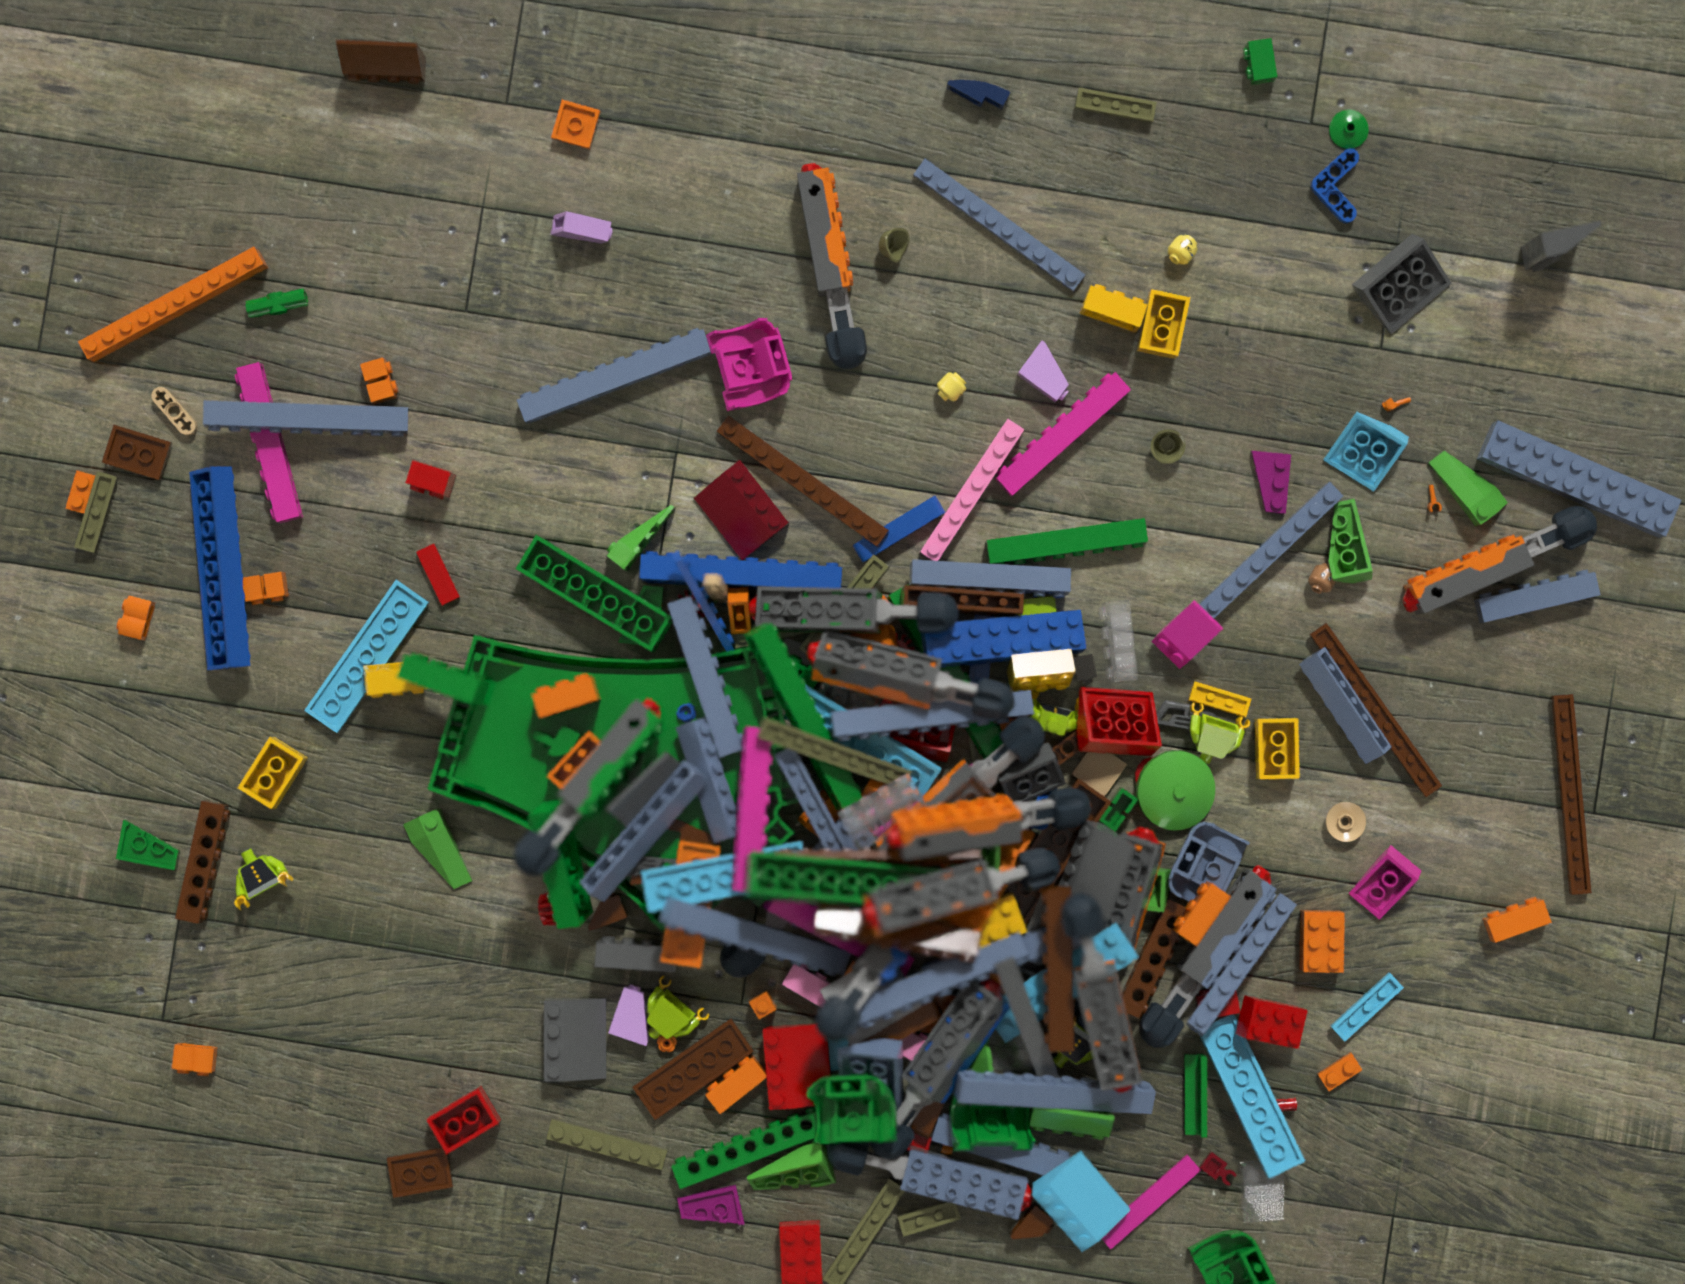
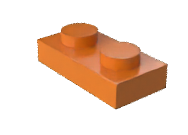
M76 470L65 509L85 513L95 475Z
M1350 1052L1317 1073L1326 1089L1331 1091L1362 1071V1068Z

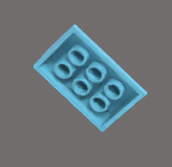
M1081 1151L1033 1182V1197L1081 1252L1099 1242L1130 1211L1129 1206Z

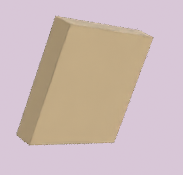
M1086 752L1072 772V775L1105 797L1127 764L1113 754Z

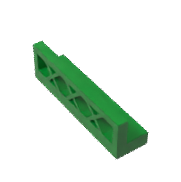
M1184 1054L1185 1135L1207 1137V1056L1205 1054Z

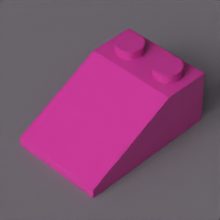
M1194 600L1163 627L1151 642L1181 669L1223 627Z
M1390 845L1352 888L1349 895L1380 920L1419 880L1421 870Z

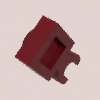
M1212 1151L1208 1153L1199 1166L1200 1169L1215 1180L1221 1176L1222 1181L1226 1185L1231 1184L1226 1180L1228 1174H1232L1234 1177L1237 1176L1233 1170L1225 1169L1227 1162Z

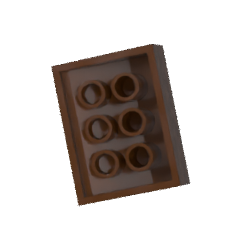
M336 40L342 73L349 81L368 79L370 82H380V79L388 80L390 83H399L400 80H407L411 84H419V81H425L426 57L417 43Z

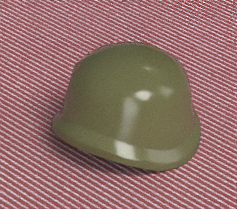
M893 228L885 231L879 239L880 253L892 262H900L909 245L908 231L904 228Z
M1161 430L1152 438L1151 452L1155 459L1161 463H1174L1185 452V439L1175 430Z

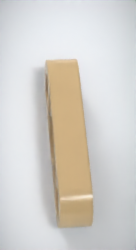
M164 387L155 388L152 392V400L179 432L187 436L195 434L198 428L197 422L168 389ZM158 393H166L164 397L170 403L166 404L163 400H158ZM172 406H178L180 409V413L176 417H172L169 413ZM183 418L185 422L192 423L190 425L191 430H184L185 425L181 421L178 423L176 421Z

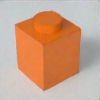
M767 990L749 1000L758 1019L777 1009Z

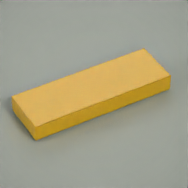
M1196 681L1193 682L1188 698L1189 701L1198 704L1202 703L1205 706L1243 716L1244 718L1247 716L1252 700L1251 698Z

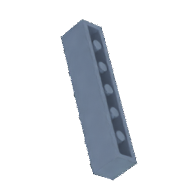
M1587 569L1576 572V576L1570 578L1569 574L1557 576V581L1550 582L1549 579L1537 581L1538 585L1530 586V583L1519 585V590L1511 591V588L1498 590L1499 594L1493 596L1491 592L1480 594V599L1474 600L1479 623L1599 596L1601 594L1595 572L1588 573Z
M1325 647L1310 655L1299 664L1303 673L1313 684L1314 690L1319 693L1325 706L1331 711L1335 721L1341 726L1347 739L1353 744L1359 757L1363 759L1365 764L1384 755L1392 747Z
M706 717L676 727L687 762L699 768L709 779L697 794L713 842L734 837L736 833L737 810Z

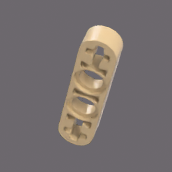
M715 574L704 575L703 587L711 600L715 603H728L729 588L722 576Z

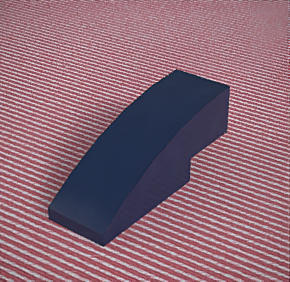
M949 80L946 89L979 107L986 101L1000 110L1003 109L1011 93L999 86L976 80Z

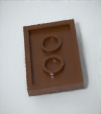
M113 425L102 463L161 481L172 442Z
M442 1147L386 1158L393 1198L452 1188L454 1186L449 1156Z

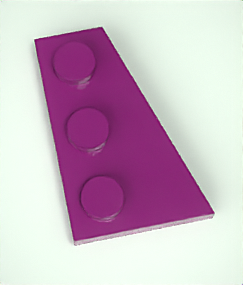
M1251 451L1264 511L1267 513L1286 514L1291 454Z
M736 1184L677 1198L681 1219L708 1220L745 1225Z

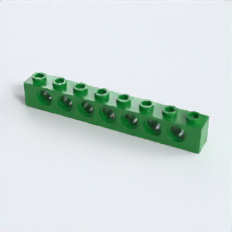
M815 1106L805 1109L806 1112L800 1115L798 1112L787 1116L785 1121H772L768 1123L769 1127L761 1129V1127L754 1128L749 1131L750 1134L742 1136V1134L733 1136L730 1138L731 1141L725 1144L723 1141L717 1142L709 1150L699 1149L693 1152L694 1155L686 1158L684 1155L674 1160L675 1163H672L671 1167L679 1189L815 1138L817 1131ZM803 1120H810L812 1127L804 1129L801 1126ZM785 1127H791L794 1133L791 1136H785L782 1130ZM766 1134H772L775 1140L772 1143H766L763 1137ZM752 1141L756 1144V1148L751 1151L747 1150L745 1143ZM733 1148L737 1151V1156L730 1158L727 1156L726 1151ZM709 1156H716L719 1162L715 1165L709 1164L707 1160ZM697 1163L700 1167L699 1171L692 1172L689 1169V1164Z

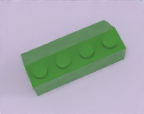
M1030 1107L1029 1126H1032V1129L1036 1131H1044V1128L1052 1129V1132L1057 1134H1064V1131L1072 1132L1073 1136L1084 1137V1134L1092 1135L1094 1139L1104 1140V1137L1110 1136L1115 1116L1112 1112Z

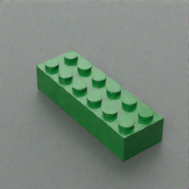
M563 801L542 802L532 811L528 818L529 826L532 830L539 833ZM572 827L556 847L560 852L559 859L543 874V881L548 889V901L552 905L553 920L557 925V929L580 927L594 912L590 895L580 884L585 875Z

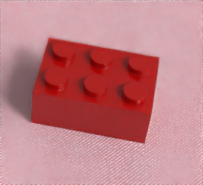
M1244 995L1235 1034L1246 1039L1299 1049L1308 1010L1296 1005Z
M479 1086L430 1115L426 1121L443 1150L448 1154L497 1125L501 1118L483 1087Z
M820 1220L780 1222L782 1284H822Z

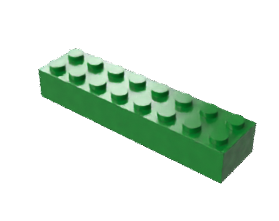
M535 535L516 567V570L652 652L656 651L673 623L672 616L538 535Z

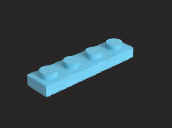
M1388 972L1330 1027L1345 1042L1404 987Z

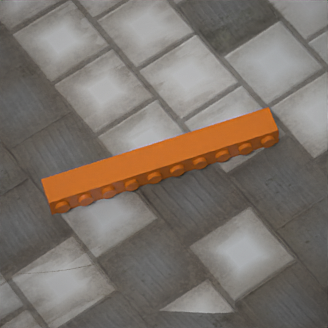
M252 247L78 341L86 358L95 362L262 272L268 266L260 251Z

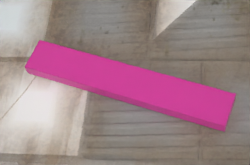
M1186 1154L1128 1205L1130 1211L1102 1240L1112 1249L1199 1173L1201 1169Z

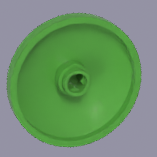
M1171 750L1160 753L1144 766L1138 777L1136 785L1137 802L1145 817L1161 828L1167 830L1190 828L1199 823L1208 814L1215 798L1213 774L1202 759L1189 752Z

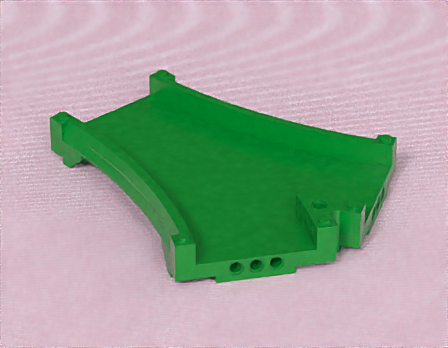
M474 635L464 669L467 670L466 674L471 672L485 676V681L490 682L483 705H475L456 698L453 699L427 790L460 802L482 807L532 830L528 822L529 814L542 802L560 800L558 793L561 789L547 775L567 755H549L548 752L551 746L548 745L545 748L537 744V739L533 738L535 732L540 730L556 738L561 726L566 725L582 734L579 741L588 731H591L602 741L636 699L641 703L645 699H651L660 707L662 732L656 739L652 737L649 741L650 746L644 754H638L636 764L631 770L626 769L623 773V780L617 786L614 784L611 787L610 796L604 802L601 800L598 803L596 813L591 818L588 816L584 819L581 816L573 826L580 859L592 868L627 828L607 808L665 752L675 757L681 764L684 760L687 761L676 727L687 723L679 720L676 712L681 705L691 703L696 711V716L690 722L705 718L706 716L686 657L645 660L571 656L528 649ZM750 647L712 655V657L716 656L720 667L716 669L718 676H723L726 685L723 688L725 696L729 695L732 706L729 707L731 714H736L739 723L736 726L738 734L742 733L743 735V728L745 727L760 728L764 717L786 725L782 707ZM588 674L595 678L601 700L545 718H539L532 694L537 693L536 689L544 686L554 688L556 687L555 683L563 680L573 682L576 681V676ZM632 724L630 728L633 729L635 727L638 729L640 725L637 724L636 726H634ZM775 743L770 746L769 753L772 754V764L768 767L771 782L770 786H767L766 794L769 795V805L765 808V815L768 816L767 827H764L763 834L766 836L765 848L782 845L794 834L795 831L779 815V808L799 802L774 755L786 747ZM742 750L719 757L736 810L738 806ZM696 794L676 819L711 834L698 794ZM666 829L646 852L644 857L676 859L681 832ZM735 836L721 840L719 856L734 854ZM665 862L663 867L670 866L671 863ZM626 876L617 887L635 901L660 930L665 932L666 923L659 920L663 910L648 912L643 884L631 885L632 876ZM725 898L712 900L710 909L713 910Z

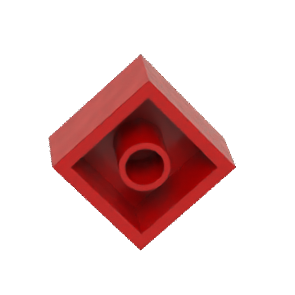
M412 460L405 483L410 485L409 489L424 494L425 491H428V495L443 500L444 497H450L456 475L452 472Z

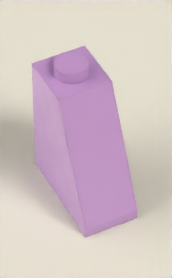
M566 211L554 215L551 235L605 243L612 236V228H610L611 222Z
M1041 341L1017 375L1056 403L1058 399L1062 401L1069 392L1066 390L1069 384L1046 343Z
M625 985L608 1033L647 1046L649 1035L645 993L637 985Z

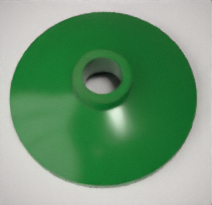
M1355 110L1338 112L1332 118L1329 125V134L1332 141L1343 149L1359 147L1364 143L1369 132L1366 118ZM1347 125H1352L1353 131H1349Z

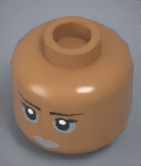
M1326 563L1316 565L1308 578V582L1312 586L1311 589L1318 594L1330 592L1336 582L1333 581L1329 564Z

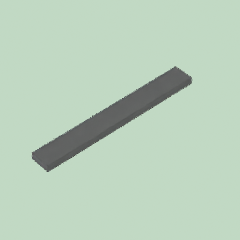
M1012 956L994 964L1037 1077L1050 1075L1054 1078H1059L1048 1046L1045 1045V1038L1015 959Z

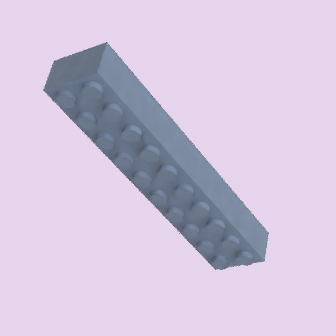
M1498 420L1491 424L1477 457V460L1658 538L1666 537L1681 503L1679 498Z

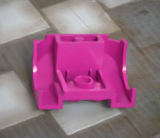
M758 318L751 323L733 329L714 330L706 335L711 354L716 353L726 391L722 392L727 411L760 405L788 392L790 381H792V374L778 327L775 328L771 322L767 321V318Z

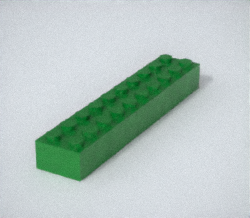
M751 851L746 856L744 897L864 908L863 897L872 890L945 870Z

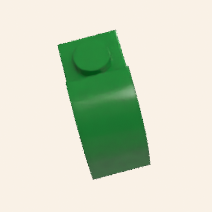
M562 725L556 738L540 730L535 732L533 738L537 739L536 743L542 747L547 748L548 745L551 746L548 752L549 755L561 756L570 752L578 743L582 734L566 725Z

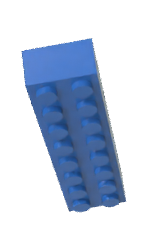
M1081 610L956 622L946 632L921 633L923 654L942 659L941 668L1010 661L1012 655L1071 649L1072 654H1081L1087 649Z

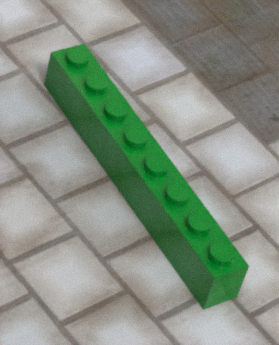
M1145 518L990 539L986 540L989 564L1006 565V562H1013L1014 565L1025 564L1027 559H1033V562L1045 561V557L1053 556V560L1065 558V554L1070 553L1073 554V557L1085 555V551H1092L1093 554L1104 553L1106 548H1112V551L1124 550V546L1132 545V549L1144 547L1143 543L1148 542Z

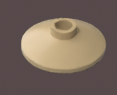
M1340 802L1334 805L1327 813L1326 827L1335 839L1349 842L1362 835L1366 827V817L1358 805L1351 802ZM1343 818H1347L1348 823L1346 825H1343L1341 823V820Z

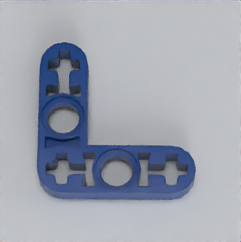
M1346 149L1311 182V190L1340 222L1345 224L1352 222L1356 218L1357 211L1334 184L1359 161V154L1354 149ZM1345 154L1348 156L1352 154L1354 156L1352 159L1353 163L1349 161L1343 166L1341 163L1347 158ZM1336 166L1339 168L1340 175L1338 177L1330 174L1331 167ZM1327 177L1329 180L1323 185L1325 189H1318L1316 181L1321 182ZM1329 195H1337L1339 198L1338 204H1331L1328 200ZM1342 202L1345 204L1342 208L1345 211H1351V218H1344V211L1341 208L1338 211L1336 210Z

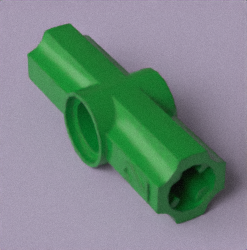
M304 288L289 292H273L267 294L266 297L245 301L246 311L250 319L269 314L281 315L287 313L288 310L309 306L308 296Z

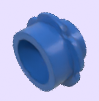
M687 703L678 708L676 715L679 720L688 723L691 719L695 718L696 711L691 703Z

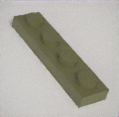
M1078 88L1075 109L1153 123L1157 102Z
M97 471L76 539L75 548L92 553L95 552L116 482V476Z

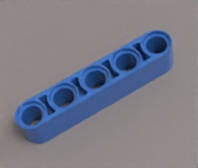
M935 495L885 525L884 527L889 532L878 547L863 538L855 543L853 548L863 563L869 560L873 554H879L946 512Z

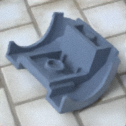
M1198 823L1187 835L1170 870L1168 885L1171 892L1187 901L1194 900L1198 894L1197 889L1206 881L1213 883L1226 892L1239 866L1242 854L1250 842L1225 831L1213 823Z

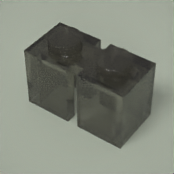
M1093 654L1074 657V682L1079 681L1080 685L1092 683L1093 678L1097 677Z

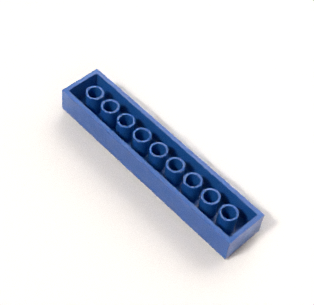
M215 466L191 471L189 475L207 671L250 666L251 655L248 646L249 635L246 624L247 614L244 603L245 594L243 592V573L241 570V553L239 548L240 536L237 527L238 515L235 505L236 495L234 493L232 466Z
M646 551V555L641 554L640 580L642 583L688 585L671 555L673 553H666V556H661L658 552ZM686 554L691 564L688 567L690 572L695 571L700 580L697 583L698 586H703L704 575L715 574L722 576L728 588L749 587L752 590H758V586L841 588L842 567H838V563H826V566L818 565V562L807 561L805 565L798 564L796 560H786V563H779L777 559H766V562H759L758 558H746V561L738 560V557L727 556L725 560L719 559L716 555H706V558H699L697 554Z

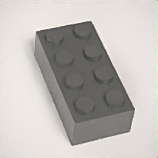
M603 936V938L596 942L595 967L676 972L678 969L677 964L660 962L663 942L655 943V939H643L642 942H636L635 938L623 937L622 941L615 940L613 936Z

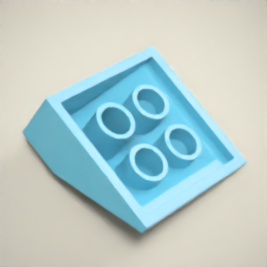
M1356 412L1323 460L1372 491H1375L1407 446L1409 437L1390 425Z

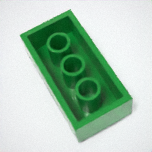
M420 653L404 654L396 678L470 704L483 705L490 682L485 681V676L471 672L466 674L467 670L450 665L448 668V663L434 659L429 661L430 657Z

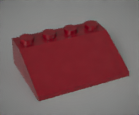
M741 460L724 471L694 497L741 560H744L789 525V522Z

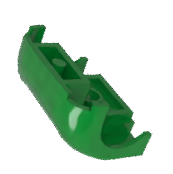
M869 1075L832 1076L819 1078L818 1081L808 1088L807 1098L814 1103L817 1113L815 1143L821 1145L843 1142H896V1104L891 1090L883 1081Z
M953 1092L949 1109V1127L953 1150L973 1151L975 1146H1011L1012 1151H1032L1035 1138L1032 1136L1029 1126L1030 1107L959 1103Z
M1222 1231L1188 1247L1195 1265L1198 1267L1206 1284H1276L1258 1244L1243 1231Z

